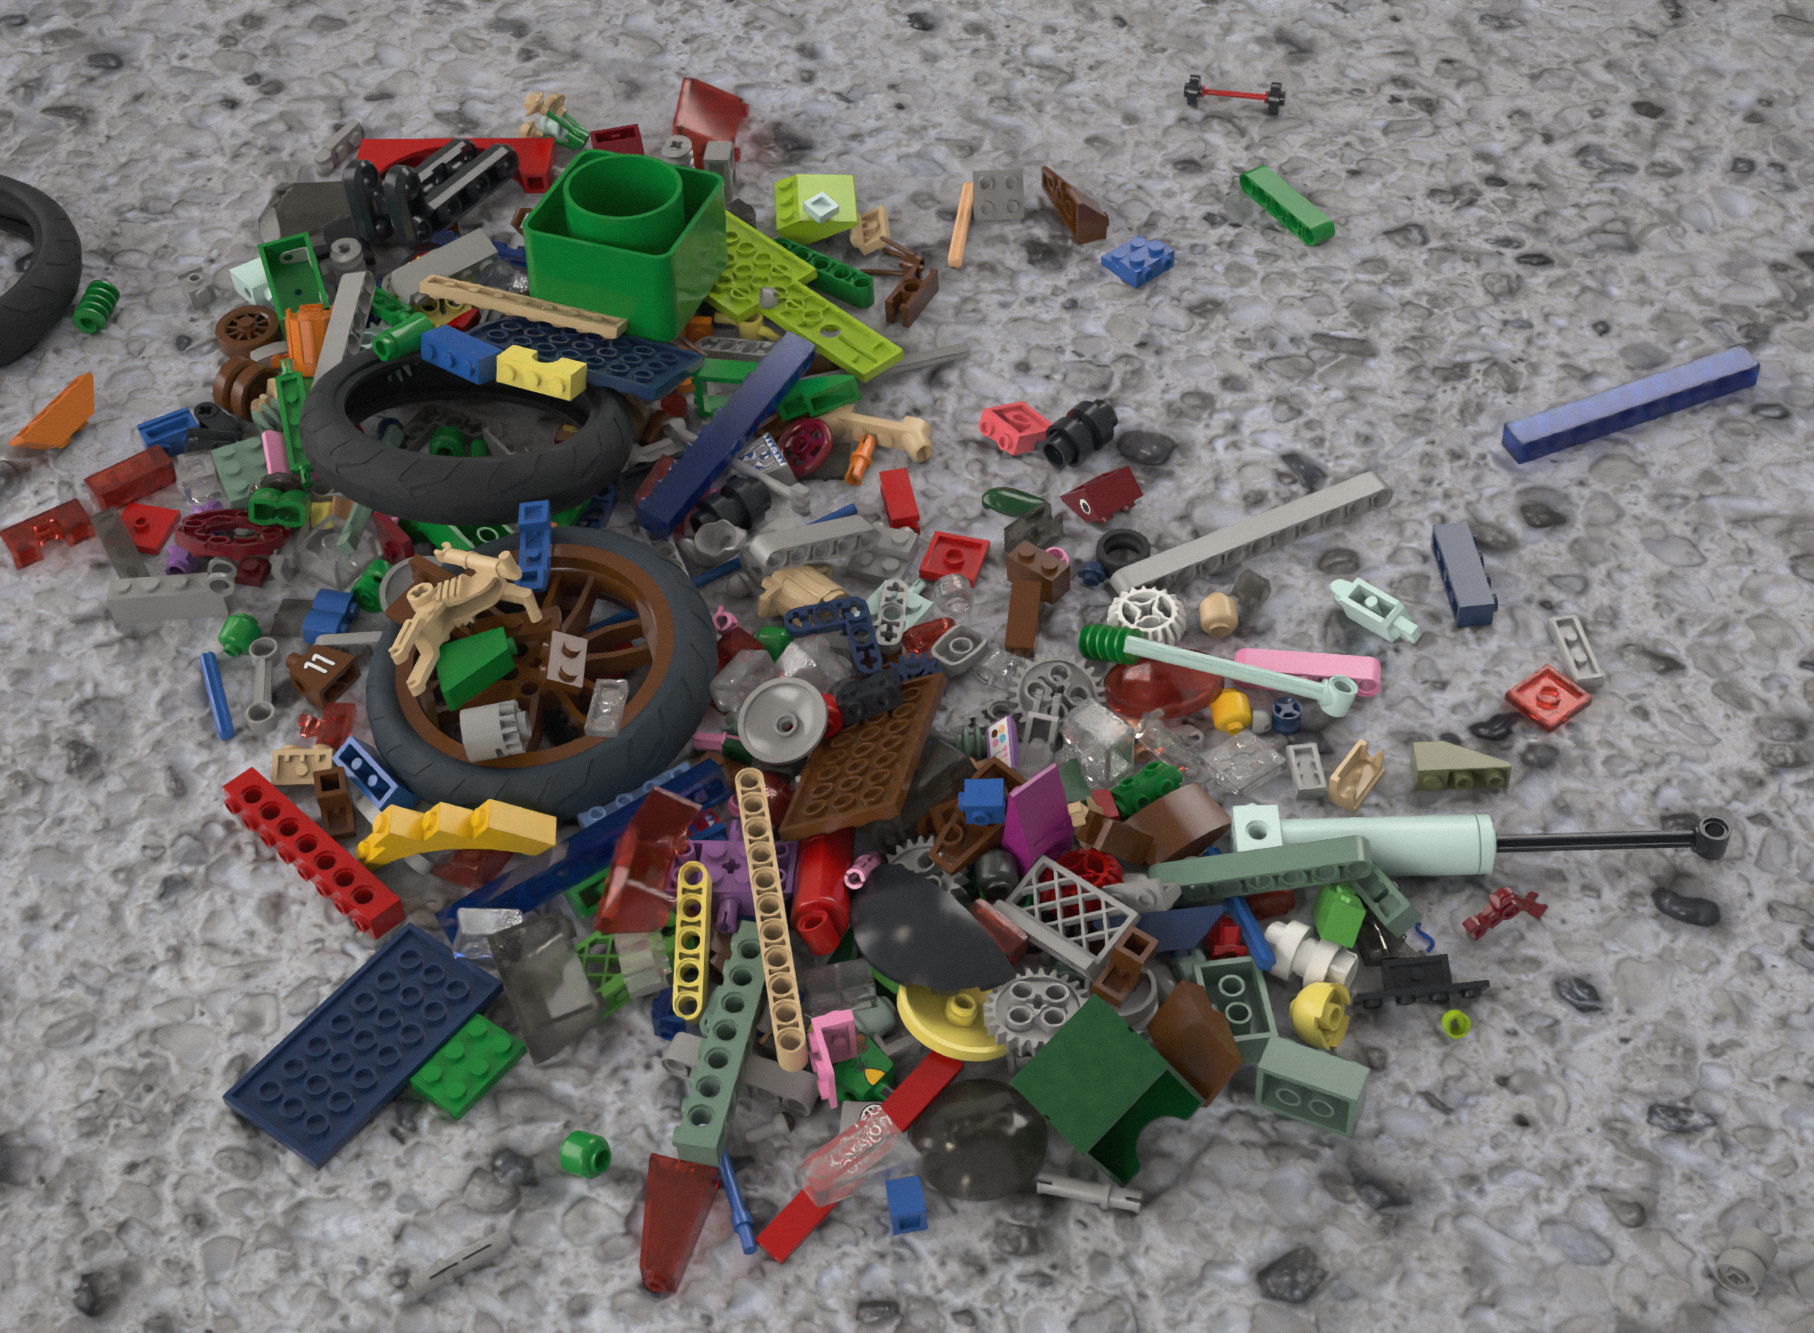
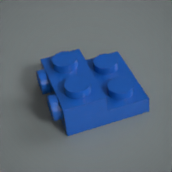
M1137 235L1101 256V265L1137 289L1174 267L1175 250L1157 238L1150 242L1141 235Z

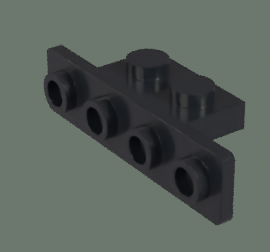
M1448 954L1383 960L1380 962L1384 991L1357 994L1353 998L1354 1005L1363 1004V1009H1377L1383 1007V1002L1396 1001V1006L1412 1005L1416 1003L1417 998L1428 997L1429 1002H1442L1449 1000V995L1461 994L1462 999L1481 997V992L1488 989L1490 983L1489 980L1452 984Z

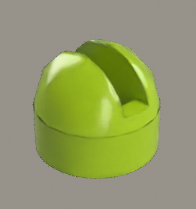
M1452 1009L1443 1014L1441 1026L1451 1038L1459 1039L1467 1035L1471 1028V1021L1462 1011ZM1453 1020H1454L1455 1024L1457 1025V1027L1454 1028V1029H1453L1452 1024H1451V1022H1452Z

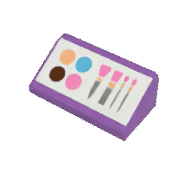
M1011 715L986 728L988 760L996 756L1021 775L1017 726Z

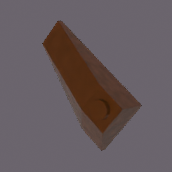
M1047 166L1041 167V186L1077 244L1080 245L1106 238L1109 218L1107 213L1101 210L1098 203Z
M993 756L972 775L971 779L1004 778L1006 817L1008 795L1016 786H1022L1027 780L996 756ZM957 802L948 824L944 825L928 857L953 876L975 862L986 851L1001 845L1005 823H991L984 826L966 824L965 811H959Z

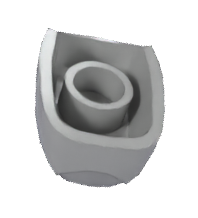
M959 623L947 630L935 642L931 649V660L933 658L937 659L935 668L943 667L945 676L955 677L976 666L985 657L989 647V640L981 632Z

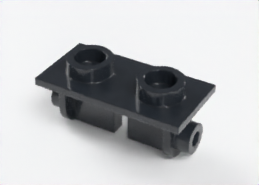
M187 427L184 454L212 457L211 450L242 441L243 433Z
M552 708L547 711L543 733L555 747L580 738L576 734L579 730L567 717L564 720L560 717L563 713L560 708Z

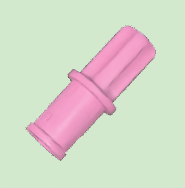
M697 732L694 736L693 745L696 750L721 752V755H723L722 744L726 737L740 740V737L729 735L728 732H723V734Z

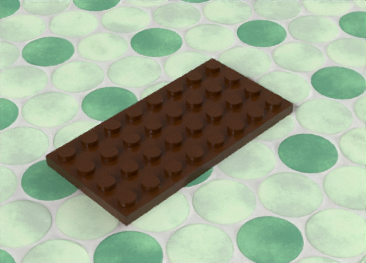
M944 672L901 682L903 705L847 726L844 722L838 733L821 739L809 757L778 832L783 842L794 839L800 841L820 833L831 834L841 828L850 826L861 827L871 821L880 819L890 820L900 815L948 682Z

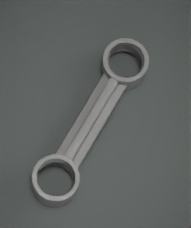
M270 637L254 640L248 649L253 666L255 667L254 702L246 709L245 717L250 731L257 735L268 734L278 726V717L271 701L273 668L280 663L281 654L276 640ZM272 651L268 655L258 656L262 652ZM270 715L264 720L254 721L259 716Z

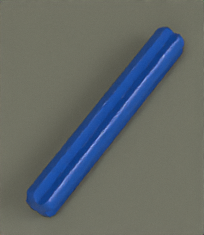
M212 651L202 653L199 659L219 738L222 741L233 739L235 731L215 653Z

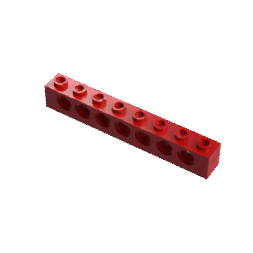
M250 767L222 786L226 797L224 804L228 811L234 816L238 814L248 830L251 832L257 831L263 843L268 848L274 847L278 851L280 858L287 865L292 863L300 877L306 882L310 880L324 899L329 897L341 915H349L361 933L367 932L377 940L406 919L401 899L256 769Z

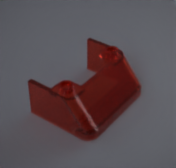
M657 785L653 787L623 830L617 842L593 922V930L603 934L654 933L657 928H664L670 911L677 901V898L664 893L672 861L677 854H684L690 839L686 837L687 829L700 812L702 805Z

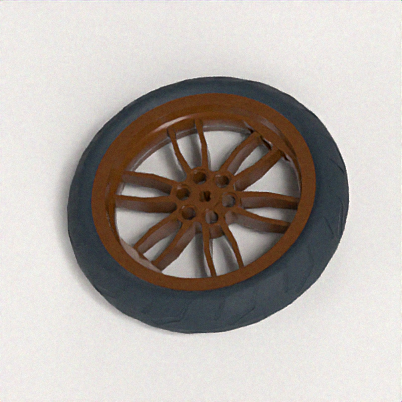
M577 526L551 527V565L548 583L544 592L533 594L535 600L545 599L542 608L559 606L560 608L564 596H580L575 608L562 624V633L580 637L588 625L596 599L618 604L640 617L609 625L580 637L587 639L588 643L583 687L579 695L551 687L548 688L544 696L538 695L539 683L535 682V676L538 666L542 664V659L538 658V652L543 640L516 644L518 654L513 655L516 668L456 710L450 711L447 705L443 707L439 705L444 696L439 679L436 680L438 676L436 665L425 684V691L414 697L406 681L420 656V652L414 643L409 652L408 659L399 665L394 663L388 650L393 646L402 625L390 619L374 649L375 652L371 658L366 681L367 716L373 739L380 755L392 772L413 793L432 806L437 805L439 802H444L474 811L488 799H493L556 817V823L576 819L577 814L587 812L595 806L603 807L615 801L618 795L641 788L645 782L659 775L672 763L697 731V727L702 722L715 689L718 666L715 625L705 600L689 576L677 564L655 548L632 537L605 529ZM521 532L491 540L467 552L474 551L480 555L499 559L498 556L501 552L509 551L518 565ZM445 563L441 566V568L456 576L466 574L472 577L476 573L475 569H464L462 566ZM505 578L508 583H514V580ZM499 600L492 607L476 614L475 619L505 615L503 612L522 604ZM470 621L468 625L462 623L461 627L457 628L455 626V629L449 634L450 639L442 644L469 637ZM641 637L646 640L643 643L644 645L607 652ZM653 662L641 688L627 705L604 687L589 680L621 674ZM578 699H582L605 708L615 716L598 727L577 710L574 703ZM515 700L518 702L519 709L528 713L532 738L525 739L527 748H525L526 752L471 763L467 757L464 745L446 736L443 727L459 723L460 711L463 709ZM552 708H560L572 724L585 735L572 742L537 751L542 740L547 711Z

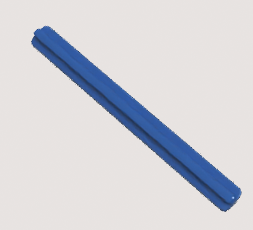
M1208 846L1206 847L1207 851L1202 855L1203 857L1220 855L1222 852L1218 847ZM1244 896L1223 898L1235 923L1241 927L1240 933L1258 969L1270 972L1272 966L1276 964V959Z

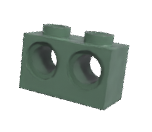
M1372 860L1373 872L1369 876L1362 879L1349 880L1348 882L1384 926L1399 938L1423 917L1385 872Z

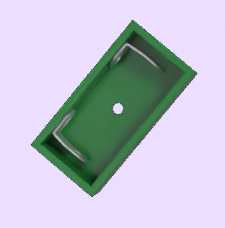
M308 231L257 245L285 341L287 336L284 317H286V310L288 308H291V313L293 314L300 312L299 305L321 303L324 310H330V302L323 285Z

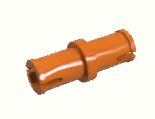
M862 435L856 451L851 454V464L844 477L846 483L854 486L855 481L856 486L861 484L865 470L872 463L871 455L877 445V440L871 435H867V438L865 435Z

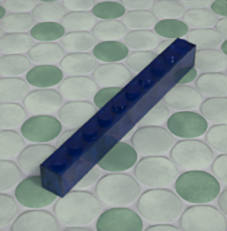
M789 330L782 339H776L771 352L768 355L764 354L754 372L750 371L745 376L742 386L738 390L734 389L728 402L724 407L720 406L716 410L710 424L703 425L699 431L698 438L694 442H689L685 447L682 457L671 463L663 479H657L648 497L644 496L641 498L636 507L638 512L637 525L666 541L814 362L815 344Z
M1739 345L1505 423L1501 444L1520 465L1754 386L1757 382L1761 364L1743 345Z
M710 757L434 913L454 950L459 952L734 795V792L722 768Z

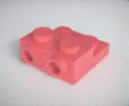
M1024 401L984 408L978 428L982 435L996 441L1001 450H1005L1012 455H1020L1033 451L1036 442L1046 440V430L1052 423Z

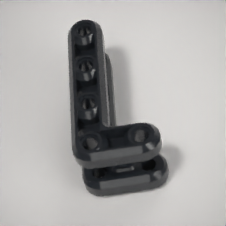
M455 138L416 168L404 165L392 166L386 173L383 184L378 169L371 161L354 159L343 170L342 185L355 232L362 242L376 245L383 243L395 234L399 245L403 249L420 251L513 178L519 168V157L511 145L499 143L491 145L479 155L476 145L471 140Z

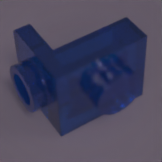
M663 985L659 997L653 998L650 1015L654 1035L664 1040L672 1041L676 1033H687L685 1019L675 1016L676 1014L673 1011V987Z

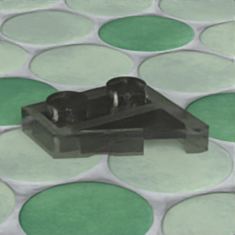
M1365 909L1366 913L1355 940L1365 966H1380V962L1383 960L1426 956L1423 950L1415 952L1405 942L1407 938L1405 933L1397 938L1384 926L1371 909Z

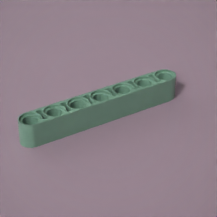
M1352 835L1158 863L1149 867L1147 879L1158 878L1161 884L1178 882L1182 894L1173 905L1362 879L1373 872V862L1368 839L1364 836Z

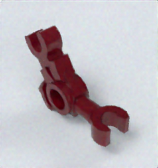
M1502 887L1489 896L1490 904L1483 908L1484 911L1467 918L1462 925L1474 940H1478L1486 933L1487 929H1493L1503 920L1515 917L1520 911H1526L1529 915L1540 918L1549 907L1546 904L1541 905L1535 902L1539 897L1537 892L1531 891L1525 898H1520L1511 888Z

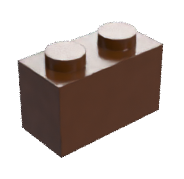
M1024 540L1007 555V580L1011 583L1012 579L1041 581L1045 602L1053 605L1070 590V564Z

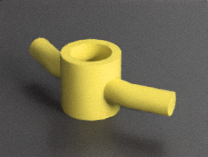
M715 312L714 323L738 326L740 339L762 341L766 337L771 342L779 343L781 347L785 343V339L777 332L764 326V317L759 312L739 324L723 313Z

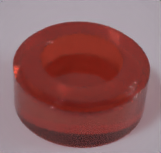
M671 394L661 400V410L667 412L672 417L681 418L688 412L687 400L681 395Z

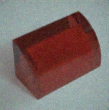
M981 897L967 909L994 939L1012 966L1026 955L1030 935Z

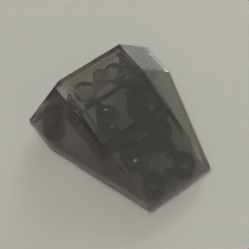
M342 181L293 183L275 190L258 219L262 243L307 231L309 238H311L323 229L350 216Z

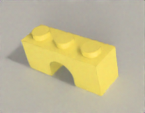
M512 345L497 356L496 382L571 401L586 389L587 363L563 357L551 363L538 362V351L517 345Z

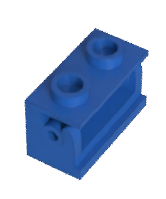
M188 406L137 425L143 446L153 464L185 452L187 427L199 428Z

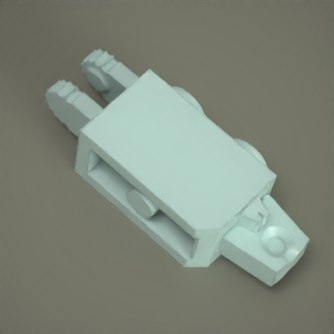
M1358 577L1353 583L1341 578L1330 584L1336 603L1343 607L1346 616L1382 638L1393 643L1398 637H1401L1414 644L1421 636L1419 627L1412 623V617L1408 615L1405 606L1397 599Z

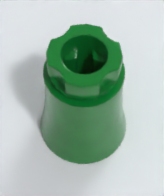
M415 312L404 321L375 336L372 342L374 352L379 356L380 360L389 361L421 350V333L434 329V326L426 315L421 312Z

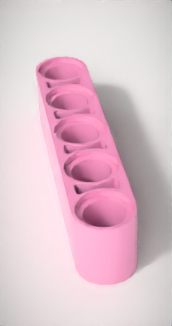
M1253 648L1240 649L1234 655L1235 662L1320 683L1323 679L1329 680L1334 675L1349 677L1358 686L1356 696L1371 697L1378 694L1381 689V663L1373 657ZM1233 679L1235 685L1242 688L1276 690Z

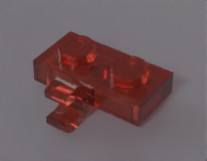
M326 702L322 720L310 714H301L297 723L298 726H301L300 736L305 738L317 737L315 745H329L337 752L352 734L357 713L356 704Z

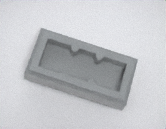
M1317 743L1286 746L1285 753L1296 799L1327 797L1328 787Z

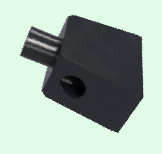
M351 215L323 229L321 232L326 244L313 248L317 261L321 262L330 258L333 242L342 238H354L362 246L366 266L376 264L370 244L364 243L358 238Z

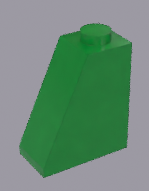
M503 626L440 645V657L436 663L441 691L449 710L458 709L516 668L513 655L518 654V650L513 636L507 638Z

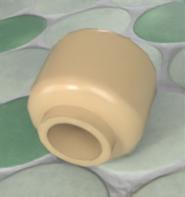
M1221 592L1212 593L1202 600L1199 605L1202 630L1214 638L1229 636L1238 625V612L1235 600Z

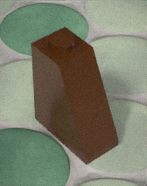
M1012 579L1004 646L1006 655L1011 656L1013 659L1026 660L1028 657L1035 658L1045 607V597L1041 581Z

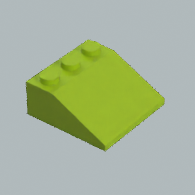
M796 174L791 177L782 178L774 183L777 231L781 238H787L805 246L859 225L856 185L853 175ZM823 191L839 205V213L819 224L803 210V202Z

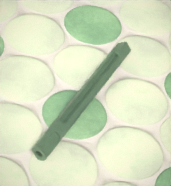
M389 425L385 430L381 443L399 448L404 434L397 425ZM356 502L336 545V548L344 557L356 552L372 513V509Z

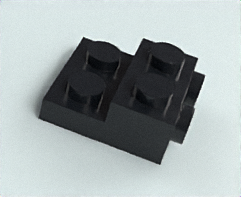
M896 667L889 670H879L873 676L863 680H852L844 687H841L840 691L836 692L837 707L843 714L846 726L903 705L901 676Z

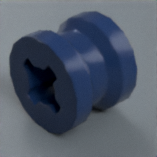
M1281 697L1274 701L1272 704L1271 727L1276 733L1292 735L1299 731L1301 727L1300 717L1302 715V705L1300 702L1291 697Z

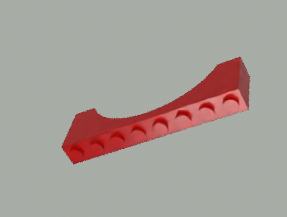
M455 138L362 139L356 159L371 161L378 169L381 180H383L392 166L404 165L416 168ZM462 138L471 140L476 145L479 155L496 143L511 145L519 157V168L512 179L521 186L525 194L546 193L550 189L552 184L550 171L557 161L554 138Z

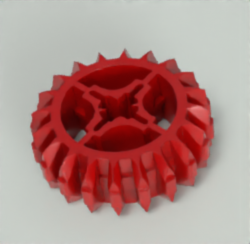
M1081 847L1078 851L1074 852L1069 849L1068 854H1059L1058 859L1055 861L1100 890L1105 885L1125 882L1122 867L1113 855L1100 850L1097 851L1094 847H1091L1089 850ZM1048 867L1045 868L1038 878L1039 884L1054 880V871ZM1075 884L1061 887L1062 898L1078 895L1077 885ZM1055 888L1039 892L1040 900L1043 903L1056 900ZM1101 900L1085 901L1086 913L1102 910ZM1079 903L1064 906V918L1080 915ZM1057 908L1047 910L1048 913L1054 914L1058 919Z

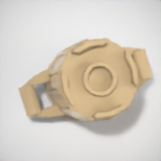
M812 563L775 571L771 577L768 575L762 581L761 586L766 590L759 596L757 615L760 618H771L778 615L785 617V614L793 608L848 598L849 593L831 580L833 566L829 563H819L816 565ZM838 609L839 615L843 618L842 609ZM824 611L818 615V619L834 615L831 612ZM809 615L810 626H813V615ZM798 618L793 619V624L800 628L802 622H799Z

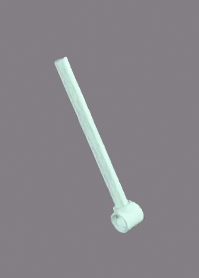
M1129 635L1126 637L1123 652L1316 699L1317 705H1320L1325 713L1333 717H1344L1348 714L1358 691L1357 684L1349 677L1343 675H1334L1329 680L1323 679L1320 683Z

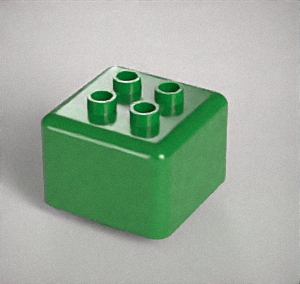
M589 149L578 153L522 224L530 297L628 319L627 330L624 333L663 344L670 343L678 338L728 264L723 177L715 172L670 164L645 155L620 154L599 149Z

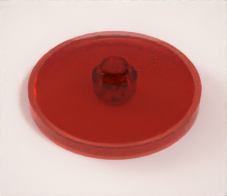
M1182 648V649H1186V650H1190V651H1194V652H1198V653H1202V654L1209 655V654H1207V653H1205V652H1201V651H1198V650ZM1141 656L1133 665L1116 664L1106 674L1103 685L1108 705L1118 713L1137 719L1163 720L1186 716L1212 704L1222 694L1225 687V678Z

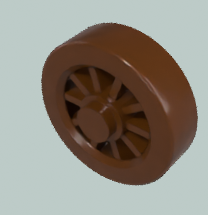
M248 305L233 309L226 313L215 327L219 348L229 358L238 355L250 358L251 351L283 340V333L277 313L268 307L260 305Z

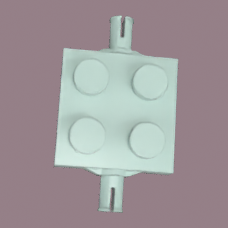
M917 579L908 589L901 645L909 639L934 611V602L919 596L926 588L925 582L923 580L920 582V579ZM887 580L866 601L872 622H877L882 587ZM892 591L891 602H897L898 592ZM856 611L854 616H859L860 611ZM893 612L884 614V617L888 620H897L899 618ZM886 630L885 638L891 639L892 631Z

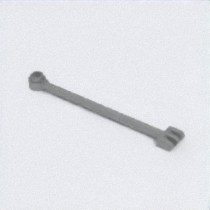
M671 417L662 423V426L665 427L662 430L667 438L670 437L672 441L683 440L747 477L759 479L767 488L789 499L792 511L803 517L811 515L809 488L800 483L788 487L687 431L686 423L680 417Z

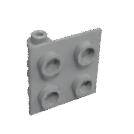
M1023 168L973 171L974 221L1025 219Z

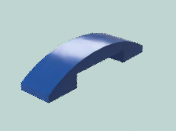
M549 500L520 503L518 526L521 536L518 565L522 570V577L519 580H514L513 584L529 588L533 593L544 592L548 583L551 565Z

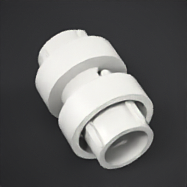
M1292 920L1288 925L1280 921L1270 924L1264 937L1276 959V964L1272 966L1270 971L1272 975L1288 982H1292L1299 975L1304 978L1303 988L1315 982H1332L1344 985L1347 989L1350 988L1359 966L1357 954L1347 951L1346 946L1324 939L1320 941L1313 939L1314 929L1296 920Z

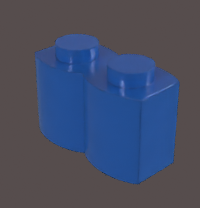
M321 588L303 623L302 630L305 643L315 644L316 638L324 634L350 633V624L358 618L360 609L359 603H356L355 593Z

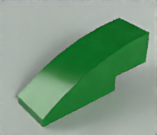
M830 375L808 378L771 389L783 422L807 412L813 418L862 399L854 375Z

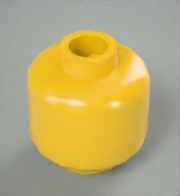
M1236 688L1220 690L1210 703L1214 726L1220 731L1227 732L1228 735L1241 734L1244 732V728L1249 726L1253 720L1248 696L1243 692H1239Z

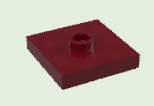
M380 512L373 513L372 516L382 554L393 565L407 558L414 557L415 552L411 538L388 515Z

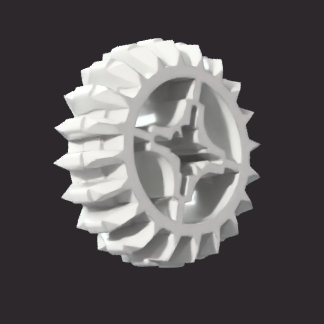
M1143 585L1140 590L1131 587L1129 593L1121 591V595L1114 598L1112 605L1108 609L1107 625L1121 626L1122 628L1130 627L1131 629L1139 628L1146 640L1173 646L1175 643H1179L1182 635H1184L1187 615L1182 601L1177 600L1176 594L1168 595L1166 589L1158 591L1156 586L1152 589H1146Z

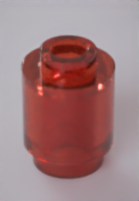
M1292 889L1250 894L1245 898L1256 921L1286 915L1289 910L1295 908V897Z

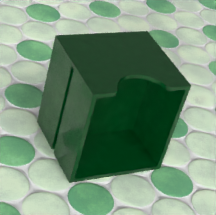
M1096 993L1082 1005L1010 1081L1081 1155L1122 1188L1141 1170L1137 1145L1144 1129L1155 1120L1165 1117L1187 1121L1206 1102L1155 1049Z

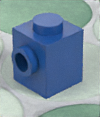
M1004 778L965 779L964 792H959L958 806L959 811H965L966 824L984 826L991 823H1004L1006 799Z

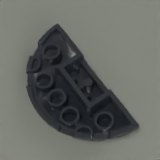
M880 863L870 871V875L862 887L856 890L849 910V925H852L854 932V944L866 962L891 981L910 988L912 983L930 987L932 994L958 995L960 989L979 987L980 991L984 992L1003 985L1016 977L1017 972L984 927L950 894L925 877L903 867Z

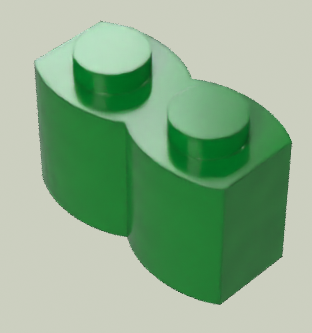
M262 488L256 490L249 500V521L258 525L279 523L286 527H301L307 523L312 514V495L300 490H291L283 493L273 488Z

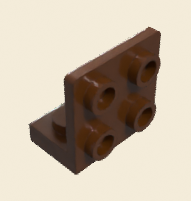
M416 554L408 561L413 572L412 578L415 582L385 610L386 616L403 626L407 619H413L416 614L407 599V593L410 589L421 583H431L433 588H435L439 582H442V584L446 580L451 582V579L455 577L458 580V576Z

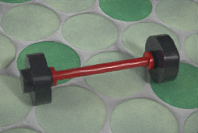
M1191 74L1189 83L1185 82L1184 97H1187V106L1198 107L1200 97L1204 98L1205 95L1264 100V103L1269 104L1268 114L1278 115L1280 106L1285 105L1286 92L1282 91V82H1272L1270 91H1265V94L1205 89V85H1201V75Z

